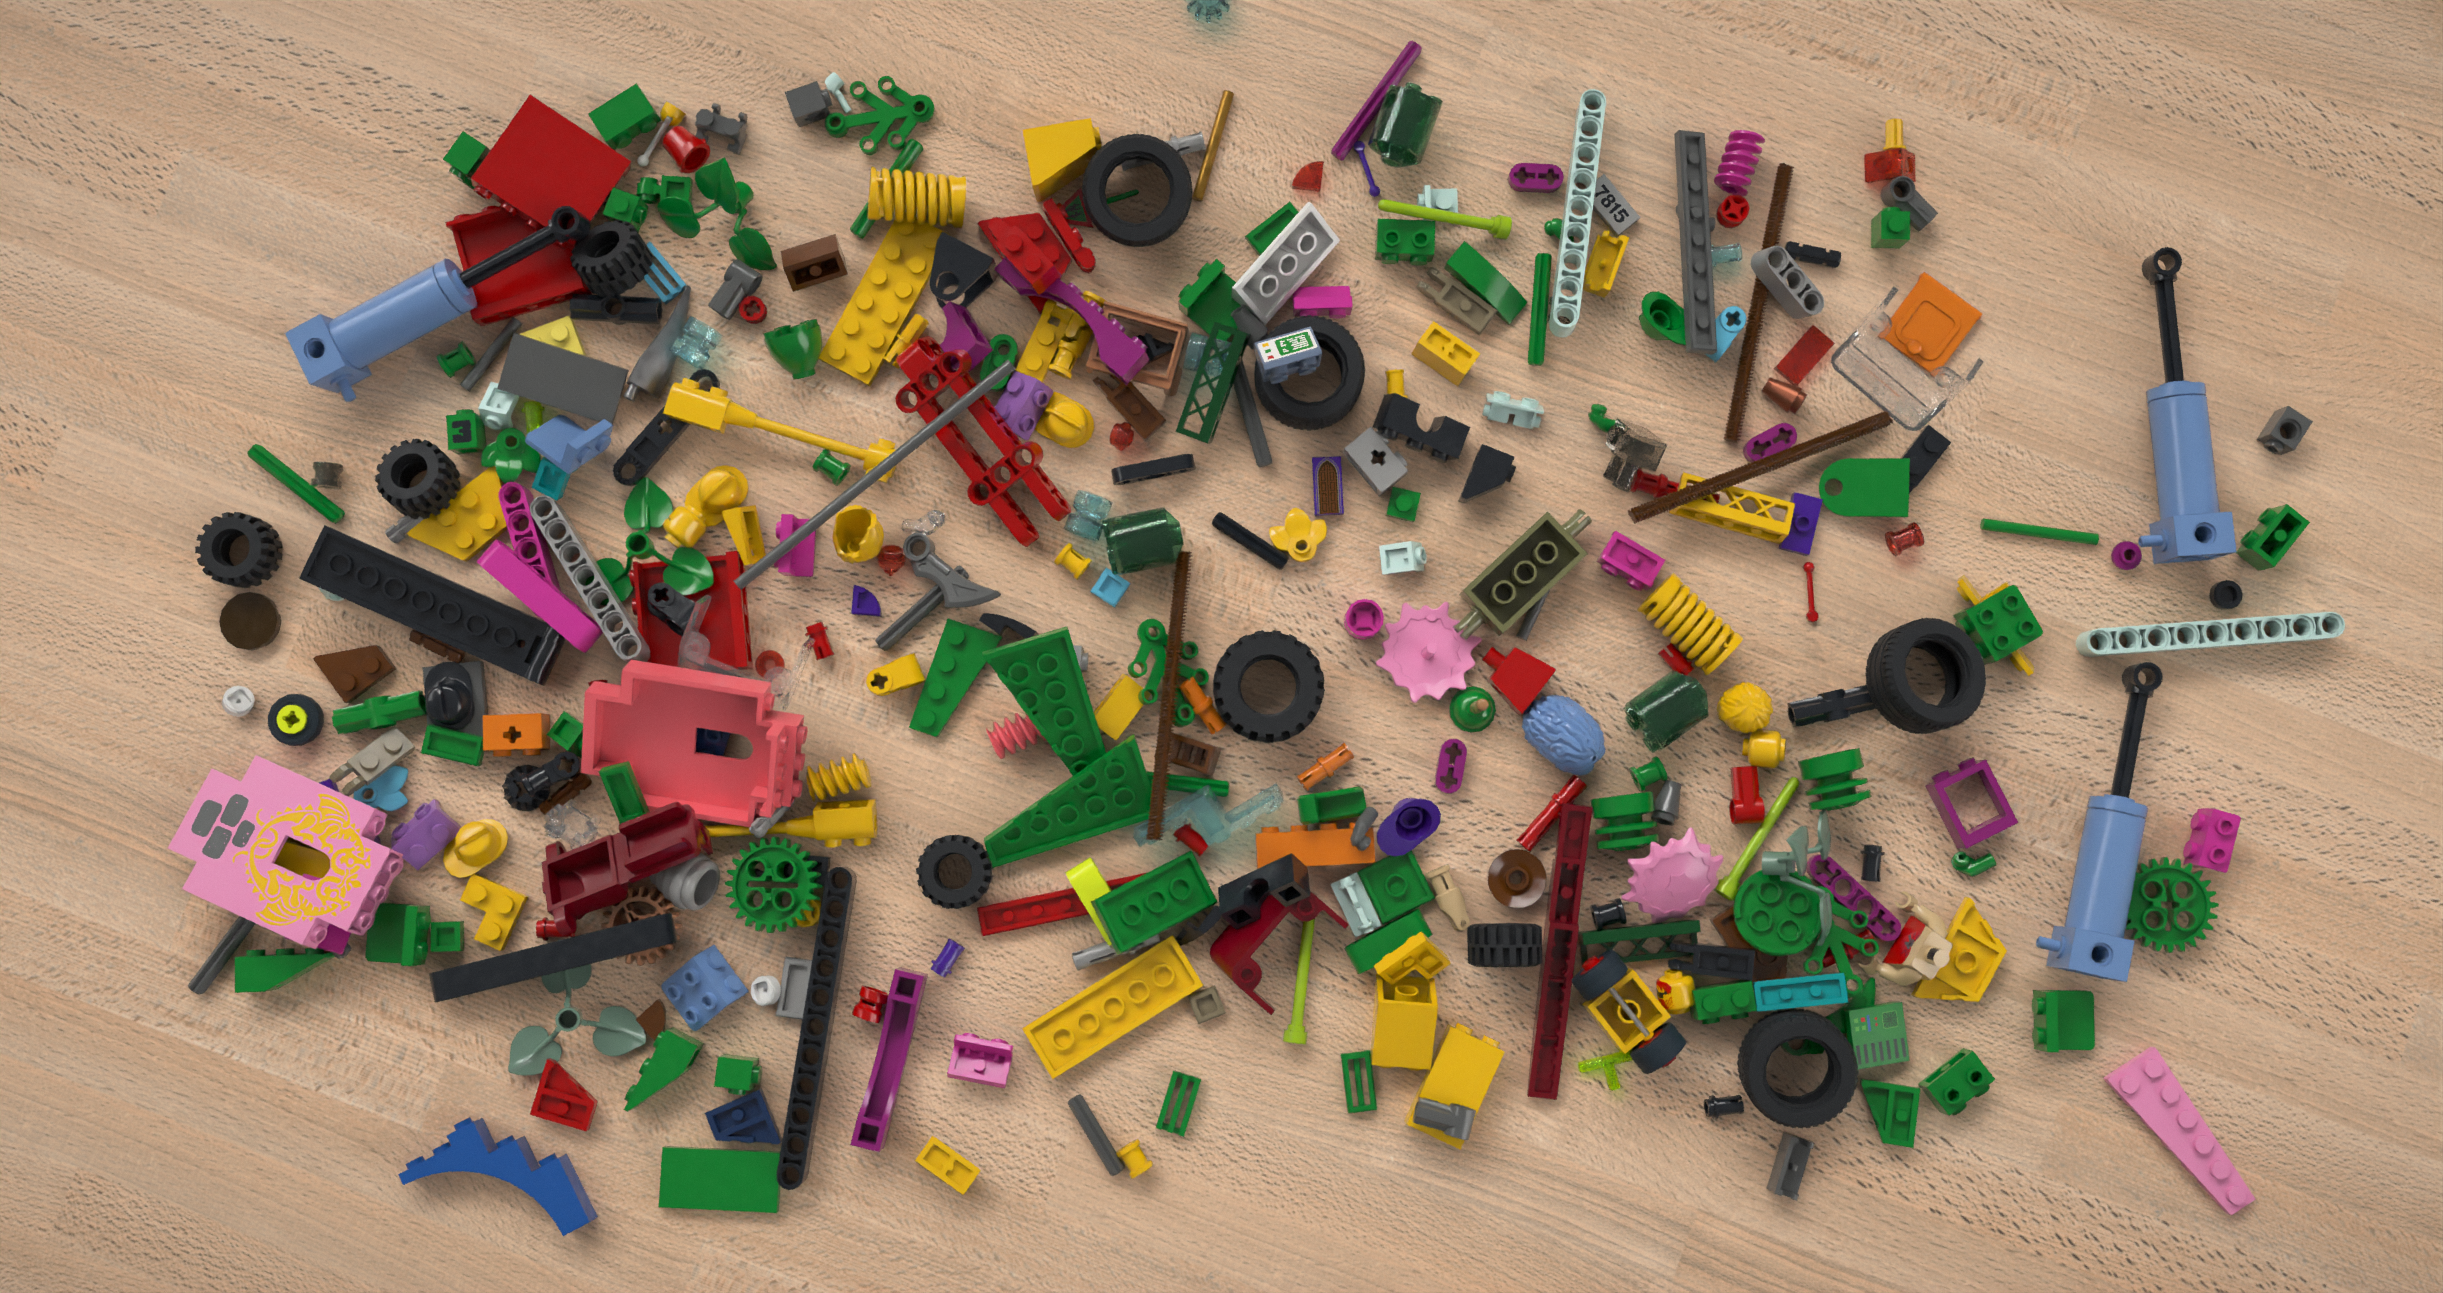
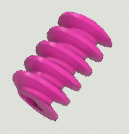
M1735 130L1728 136L1729 142L1724 148L1726 153L1721 157L1722 163L1718 166L1719 174H1716L1714 177V183L1727 193L1746 196L1748 191L1741 186L1751 185V179L1745 175L1755 174V169L1749 166V164H1758V158L1752 154L1762 153V148L1756 145V143L1763 144L1765 139L1756 132Z

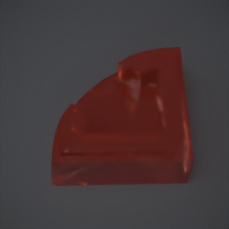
M1324 161L1312 162L1302 167L1293 180L1292 189L1320 192Z

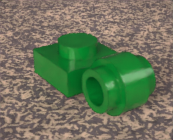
M662 175L661 185H658L657 179L642 177L640 182L637 183L636 195L646 204H656L657 199L660 198L661 202L669 196L683 197L691 203L693 180L691 177Z

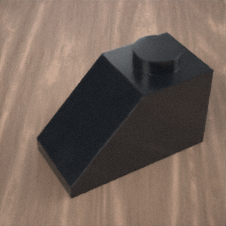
M1482 444L1477 452L1458 502L1466 503L1501 488L1505 481L1510 482L1516 466L1512 465L1514 456Z

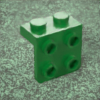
M1216 258L1212 264L1207 262L1197 274L1199 279L1192 286L1187 284L1178 295L1180 298L1178 301L1179 310L1209 336L1214 322L1238 329L1231 313L1241 306L1231 297L1232 287L1236 282L1225 273V265ZM1219 330L1215 341L1219 344H1224L1233 334Z
M2015 585L2008 586L1975 606L1963 609L1953 615L1956 620V627L1964 631L1975 643L1984 665L1997 662L2043 634L2041 626Z
M380 903L375 913V921L371 928L367 930L366 960L370 962L401 963V966L424 965L428 955L427 938L431 923L430 905Z
M2033 990L2032 1011L2034 1028L2032 1039L2034 1049L2059 1053V1050H2092L2095 1047L2094 995L2091 991Z

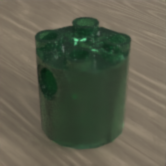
M1407 82L1405 87L1389 85L1372 130L1368 145L1373 151L1381 155L1380 160L1388 166L1401 168L1421 163L1443 101L1438 97L1422 93V88L1417 84Z
M1165 507L1102 520L1104 536L1108 546L1106 547L1113 575H1123L1176 564L1184 542L1180 522Z
M1672 670L1625 704L1626 707L1623 708L1627 715L1625 720L1634 731L1639 729L1645 737L1642 740L1652 753L1657 750H1663L1709 716L1707 693L1702 685L1694 677L1680 674L1675 670Z

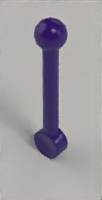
M1356 141L1353 149L1359 154L1370 185L1369 194L1377 197L1380 194V189L1375 185L1364 154L1365 144L1362 141Z

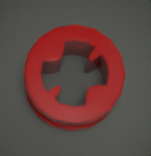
M756 296L744 298L739 305L740 315L750 324L761 323L767 316L766 305ZM754 304H757V308L760 309L759 313L756 312L753 314V317H749L750 314L746 311L747 307L752 308Z

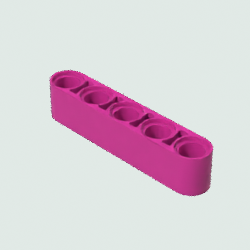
M515 482L504 484L500 488L498 495L514 552L539 573L544 572L545 578L561 591L546 538L530 513V505L534 500L531 491ZM520 490V500L512 504V494ZM528 518L529 525L527 529L520 531V521ZM536 545L537 554L529 559L527 551L530 546Z
M496 539L477 560V563L583 653H587L603 634L599 624L500 540Z

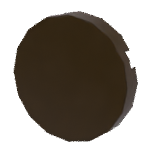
M252 592L242 593L228 600L222 609L219 620L220 629L227 642L236 648L251 651L269 645L276 638L281 626V616L278 614L274 601L265 595Z

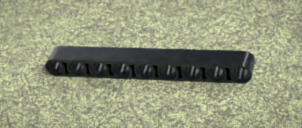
M667 913L429 973L434 1002H441L678 942L672 913Z

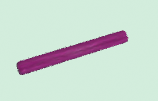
M1409 41L1333 146L1331 154L1335 158L1342 161L1348 155L1354 143L1361 137L1421 53L1422 47L1419 44Z

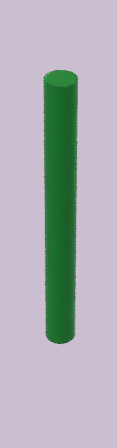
M1985 518L1981 520L1980 529L2091 545H2097L2099 541V534Z

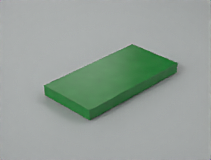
M1192 850L1091 901L1117 955L1218 903Z
M664 1146L662 1147L658 1207L777 1213L779 1212L780 1185L777 1181L780 1151Z

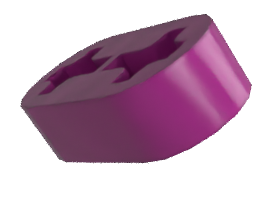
M1518 163L1511 169L1508 183L1512 189L1518 192L1554 193L1560 188L1564 176L1561 168L1557 165ZM1519 171H1523L1525 177H1533V179L1527 178L1522 184L1519 183V178H1514V176H1517ZM1547 173H1552V177L1557 178V180H1554L1552 185H1548L1546 179L1538 178H1544Z
M1781 423L1756 435L1745 443L1743 447L1744 457L1747 461L1754 462L1758 459L1760 460V458L1763 459V457L1773 455V453L1776 454V452L1786 450V448L1788 449L1797 440L1796 429L1788 423ZM1778 430L1781 433L1787 432L1789 434V437L1786 439L1787 444L1783 440L1774 444L1772 439L1780 434ZM1753 443L1756 446L1764 443L1767 444L1768 448L1761 452L1762 457L1759 454H1752Z
M1449 739L1441 745L1439 750L1435 785L1440 792L1445 794L1456 792L1462 784L1467 748L1461 740ZM1452 744H1456V749L1461 751V755L1455 756L1454 763L1451 765L1449 764L1450 754L1445 753V749L1451 748ZM1448 768H1453L1451 777L1456 779V784L1450 785L1449 789H1446L1445 783L1440 782V778L1447 775Z

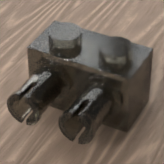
M1617 418L1615 424L1610 427L1607 433L1606 445L1611 449L1613 455L1603 476L1613 481L1612 485L1614 487L1630 492L1639 469L1646 468L1656 472L1667 444L1649 429Z

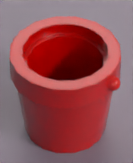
M683 126L672 128L663 138V147L676 162V166L680 169L681 173L690 174L697 171L709 158L710 146L706 144V140L698 139Z

